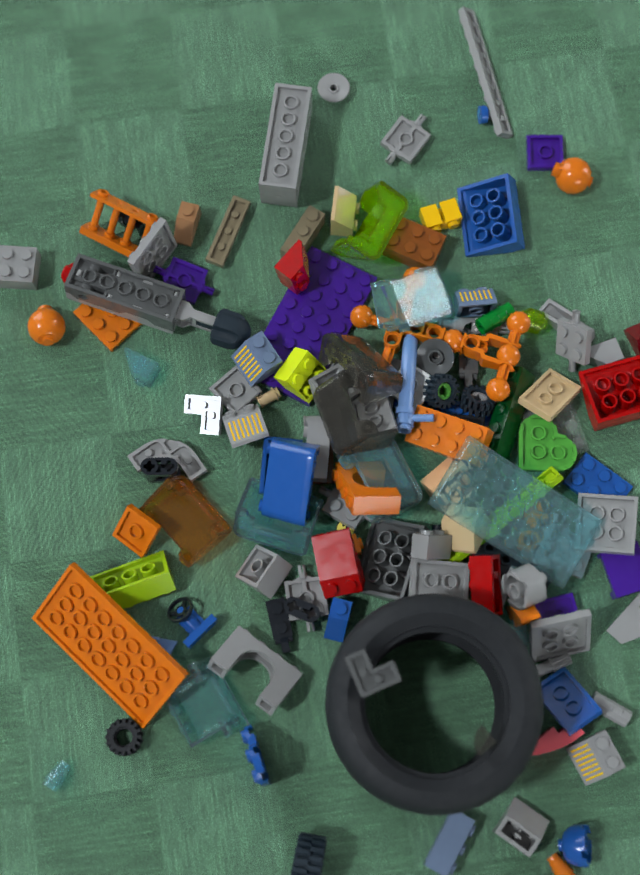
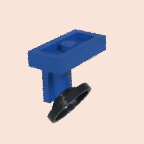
M186 597L173 601L167 610L168 618L173 623H179L190 634L183 641L189 649L218 622L212 614L203 620L193 610V603ZM183 601L182 604L178 606L174 612H171L173 607L177 603Z

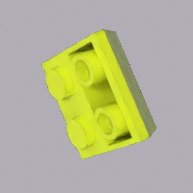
M295 347L274 378L285 389L305 402L310 403L313 395L308 381L327 369L308 350Z

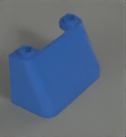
M273 438L272 442H268L266 453L269 454L264 496L263 500L260 499L258 511H261L263 516L299 526H306L308 524L311 513L308 510L311 506L310 498L320 445Z

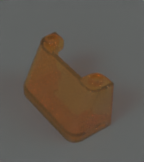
M183 475L167 478L139 508L147 516L158 522L180 547L179 560L188 568L196 564L232 532L226 520L196 486Z

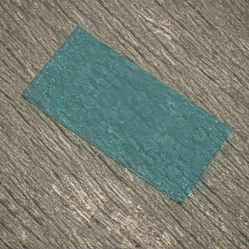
M470 435L467 436L427 503L521 564H531L539 572H543L549 582L560 589H564L602 521Z

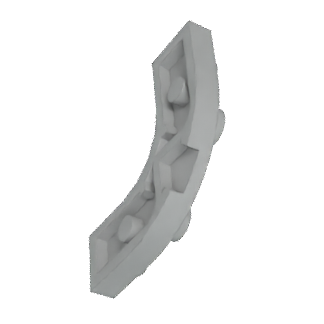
M156 439L144 444L127 456L138 473L141 472L140 465L144 459L159 457L175 459L191 482L208 472L196 453L189 446L175 440Z

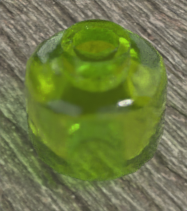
M527 308L522 311L529 316L531 326L527 332L539 334L542 330L546 329L548 320L543 311L534 308Z

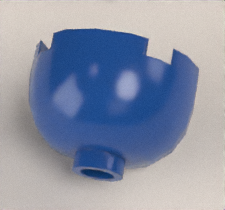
M576 824L568 827L564 831L562 839L558 840L559 852H563L565 860L576 867L589 868V863L592 860V840H589L587 834H591L588 824Z

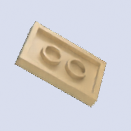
M549 368L519 397L518 404L546 421L551 422L580 393L582 387Z

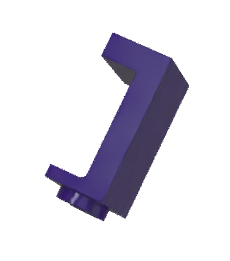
M637 541L635 542L634 556L605 553L597 555V558L601 559L612 592H610L612 600L640 592V547Z

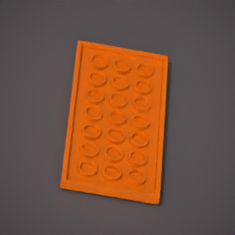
M75 562L69 565L32 617L142 729L150 723L189 674Z

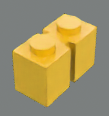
M455 198L439 202L440 208H437L436 203L420 208L419 217L422 225L439 233L443 228L455 229L461 225L462 215Z

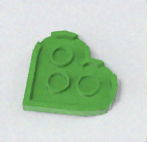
M536 414L524 419L518 432V471L544 472L550 466L558 472L569 470L577 458L576 445L566 435L559 434L556 424L554 425L552 421L548 422Z

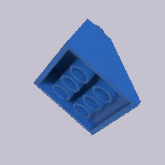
M509 173L457 188L466 257L505 254L525 249L516 180Z

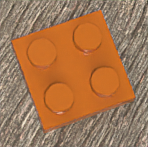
M129 504L112 536L143 558L149 551L162 526L133 504Z

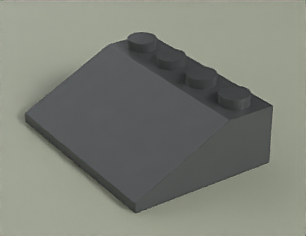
M379 517L375 525L371 523L360 559L366 581L364 590L359 593L388 602L407 597L409 595L410 564L412 558V534L430 529L423 525Z

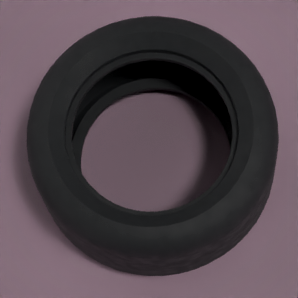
M435 593L417 594L391 601L377 608L361 620L347 635L336 653L328 675L325 695L326 721L333 747L340 761L355 781L379 800L407 812L434 816L452 815L472 810L493 800L512 785L524 771L534 753L543 721L542 686L536 665L526 645L509 624L497 614L480 604L458 596ZM437 640L462 649L481 666L490 682L494 696L493 725L483 747L468 762L447 772L429 774L418 772L399 764L380 747L374 738L367 721L365 697L361 698L344 657L365 649L374 669L379 661L389 652L413 641Z

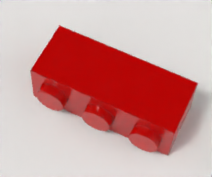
M500 554L469 556L468 569L470 570L469 589L471 591V601L486 607L498 616L503 615Z

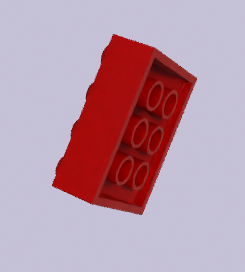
M640 355L578 372L588 416L594 431L640 419Z

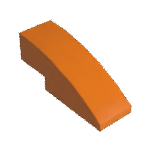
M511 605L506 607L510 622L514 621L516 627L529 624L531 621L541 618L534 605L523 610H516Z

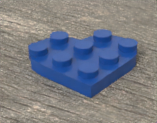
M252 724L244 726V730L240 732L243 742L249 745V749L245 750L248 762L253 764L255 770L251 771L255 783H260L264 787L270 785L271 781L256 735L254 736V733L251 734L250 732L254 730Z

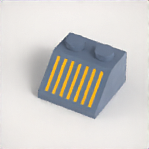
M479 287L476 290L459 289L454 293L453 297L456 317H481L483 314L490 312V310H494L497 305V298L493 289H487V287Z
M262 330L245 340L231 356L251 388L276 373L283 364L282 359Z

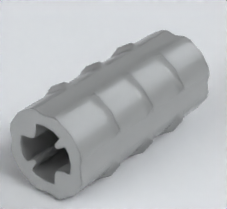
M595 691L592 699L602 709L603 713L601 715L625 727L632 716V711L616 703L615 700L609 699L606 695L604 696Z

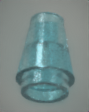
M60 760L44 777L45 780L42 784L57 792L58 789H61L71 766Z

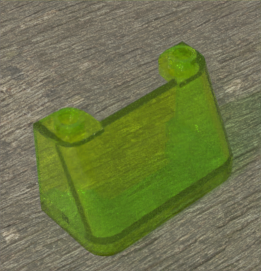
M382 180L367 188L360 198V206L368 214L355 237L349 235L346 239L340 238L336 240L330 251L340 257L374 261L382 255L408 209L407 199Z

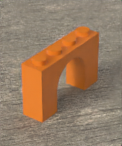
M335 462V469L331 473L332 481L335 482L337 490L341 493V498L345 500L346 507L349 508L352 515L399 514L402 496L396 487H383L385 469L380 462Z

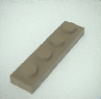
M233 195L205 260L207 263L221 268L224 267L251 205L250 201Z

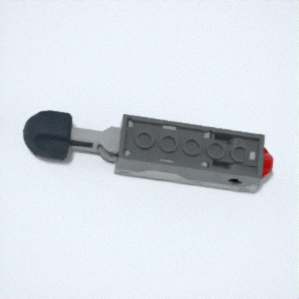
M79 253L74 263L64 266L61 278L64 283L66 296L73 301L173 334L176 326L181 328L194 326L211 332V343L225 349H237L245 340L250 338V324L244 316L225 308L221 309L216 317L195 310L190 302L186 301L185 289Z

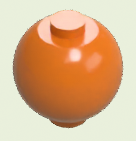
M577 157L567 158L561 163L556 162L551 172V176L556 178L558 188L567 194H579L586 187L590 188L594 178L591 176L592 171L589 164Z
M41 305L30 316L27 328L30 337L35 342L44 346H51L62 339L66 324L63 316L58 311L54 310L50 305Z

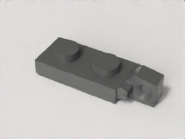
M473 344L467 345L470 348L475 347ZM458 352L459 380H464V389L466 386L472 385V380H477L478 361L468 358L464 354L459 355Z

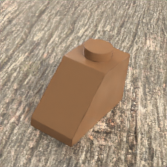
M181 202L174 231V238L177 244L188 247L192 246L202 215L200 205Z

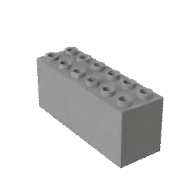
M275 83L259 178L261 203L297 207L312 114V87Z

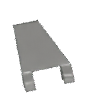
M640 592L606 630L620 644L640 637Z

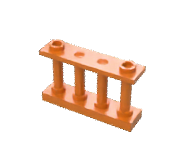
M98 189L90 194V197L97 200L92 220L82 225L79 233L129 257L138 247L131 243L130 240L136 220L146 224L142 235L143 238L149 233L152 224L157 222L159 218L153 213H147L109 194V191L105 189ZM104 204L114 208L107 230L99 227L98 224ZM120 212L130 216L123 238L115 235L114 232Z

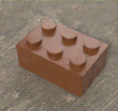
M395 214L380 245L379 254L409 267H419L423 269L425 274L430 275L445 245L446 235Z

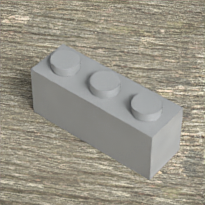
M308 420V426H304L303 437L307 438L306 443L320 445L313 482L327 483L332 422Z

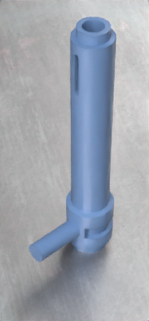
M410 334L405 335V338H403L398 407L395 410L398 433L401 434L411 433L414 428V422H434V414H415V409L413 408L418 339Z

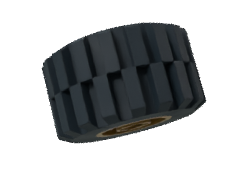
M301 832L298 835L291 875H321L327 845L326 836Z

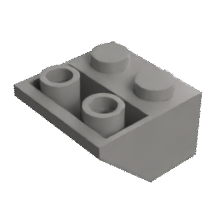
M514 797L492 832L527 857H531L540 843L549 821Z

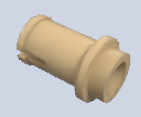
M271 387V390L256 398L263 408L275 400L279 401L278 398L282 396L277 387Z

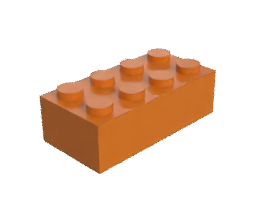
M418 404L415 414H434V422H414L412 432L406 434L404 441L413 446L481 469L494 432L490 428Z

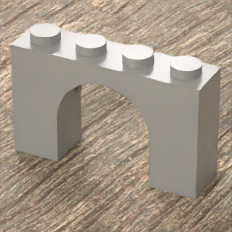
M238 626L212 656L207 668L223 679L239 661L251 659L260 662L269 673L270 683L260 694L255 704L272 716L298 683L302 673L296 666L285 661L280 654L269 649L264 642L252 636L247 629Z

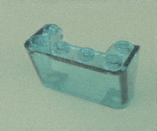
M426 266L416 269L414 274L399 279H383L371 283L378 328L386 329L387 331L399 329V332H406L411 330L410 327L412 326L421 327L427 321L429 323L439 321V317H451L456 312L437 266Z

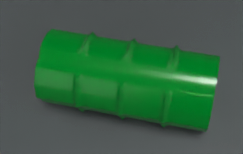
M506 302L476 319L475 325L481 334H486L507 322L508 317L511 313L515 312V309L509 302Z

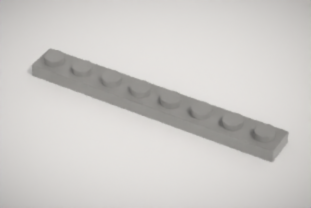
M462 7L458 10L460 22L463 25L464 35L470 47L469 52L474 60V68L479 76V84L483 89L484 100L489 109L494 132L497 136L508 139L513 136L475 12L469 8Z

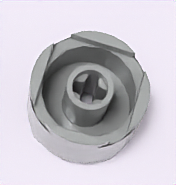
M531 564L522 565L502 576V590L504 594H508L510 599L507 601L516 610L526 609L528 606L531 607L547 599L546 575L543 572H539Z

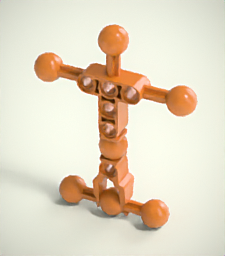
M410 267L403 274V282L406 288L402 299L395 303L391 318L373 314L370 307L366 305H358L351 311L350 320L355 327L364 329L373 325L386 329L384 351L381 360L369 372V380L377 388L386 387L391 383L393 373L390 365L394 354L400 351L405 335L415 336L420 345L424 341L432 339L431 335H438L436 338L447 342L454 353L459 352V355L464 354L468 358L479 361L481 367L498 370L496 377L491 379L486 385L487 396L495 402L505 400L510 394V386L507 379L509 372L515 371L513 367L519 363L521 358L520 351L518 350L522 348V345L519 344L520 336L526 333L531 326L530 318L526 313L522 311L511 313L506 323L510 331L508 339L491 333L486 336L467 335V333L463 335L457 329L446 331V327L442 328L437 324L411 318L412 301L416 290L422 288L426 283V274L419 267ZM395 325H401L402 327L396 328V327H394V326H395ZM413 330H419L420 332L414 333V332H412V331H413ZM390 341H395L396 343H395V344H389L388 342H390ZM473 344L475 347L470 348L467 345ZM489 346L499 348L496 358L485 355L488 352Z

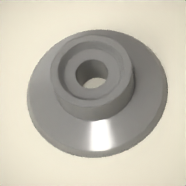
M338 73L326 74L318 83L319 95L329 102L343 100L350 90L348 80Z

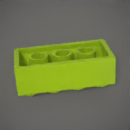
M164 550L90 576L123 609L176 590Z

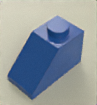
M333 597L324 634L325 639L343 643L353 602Z

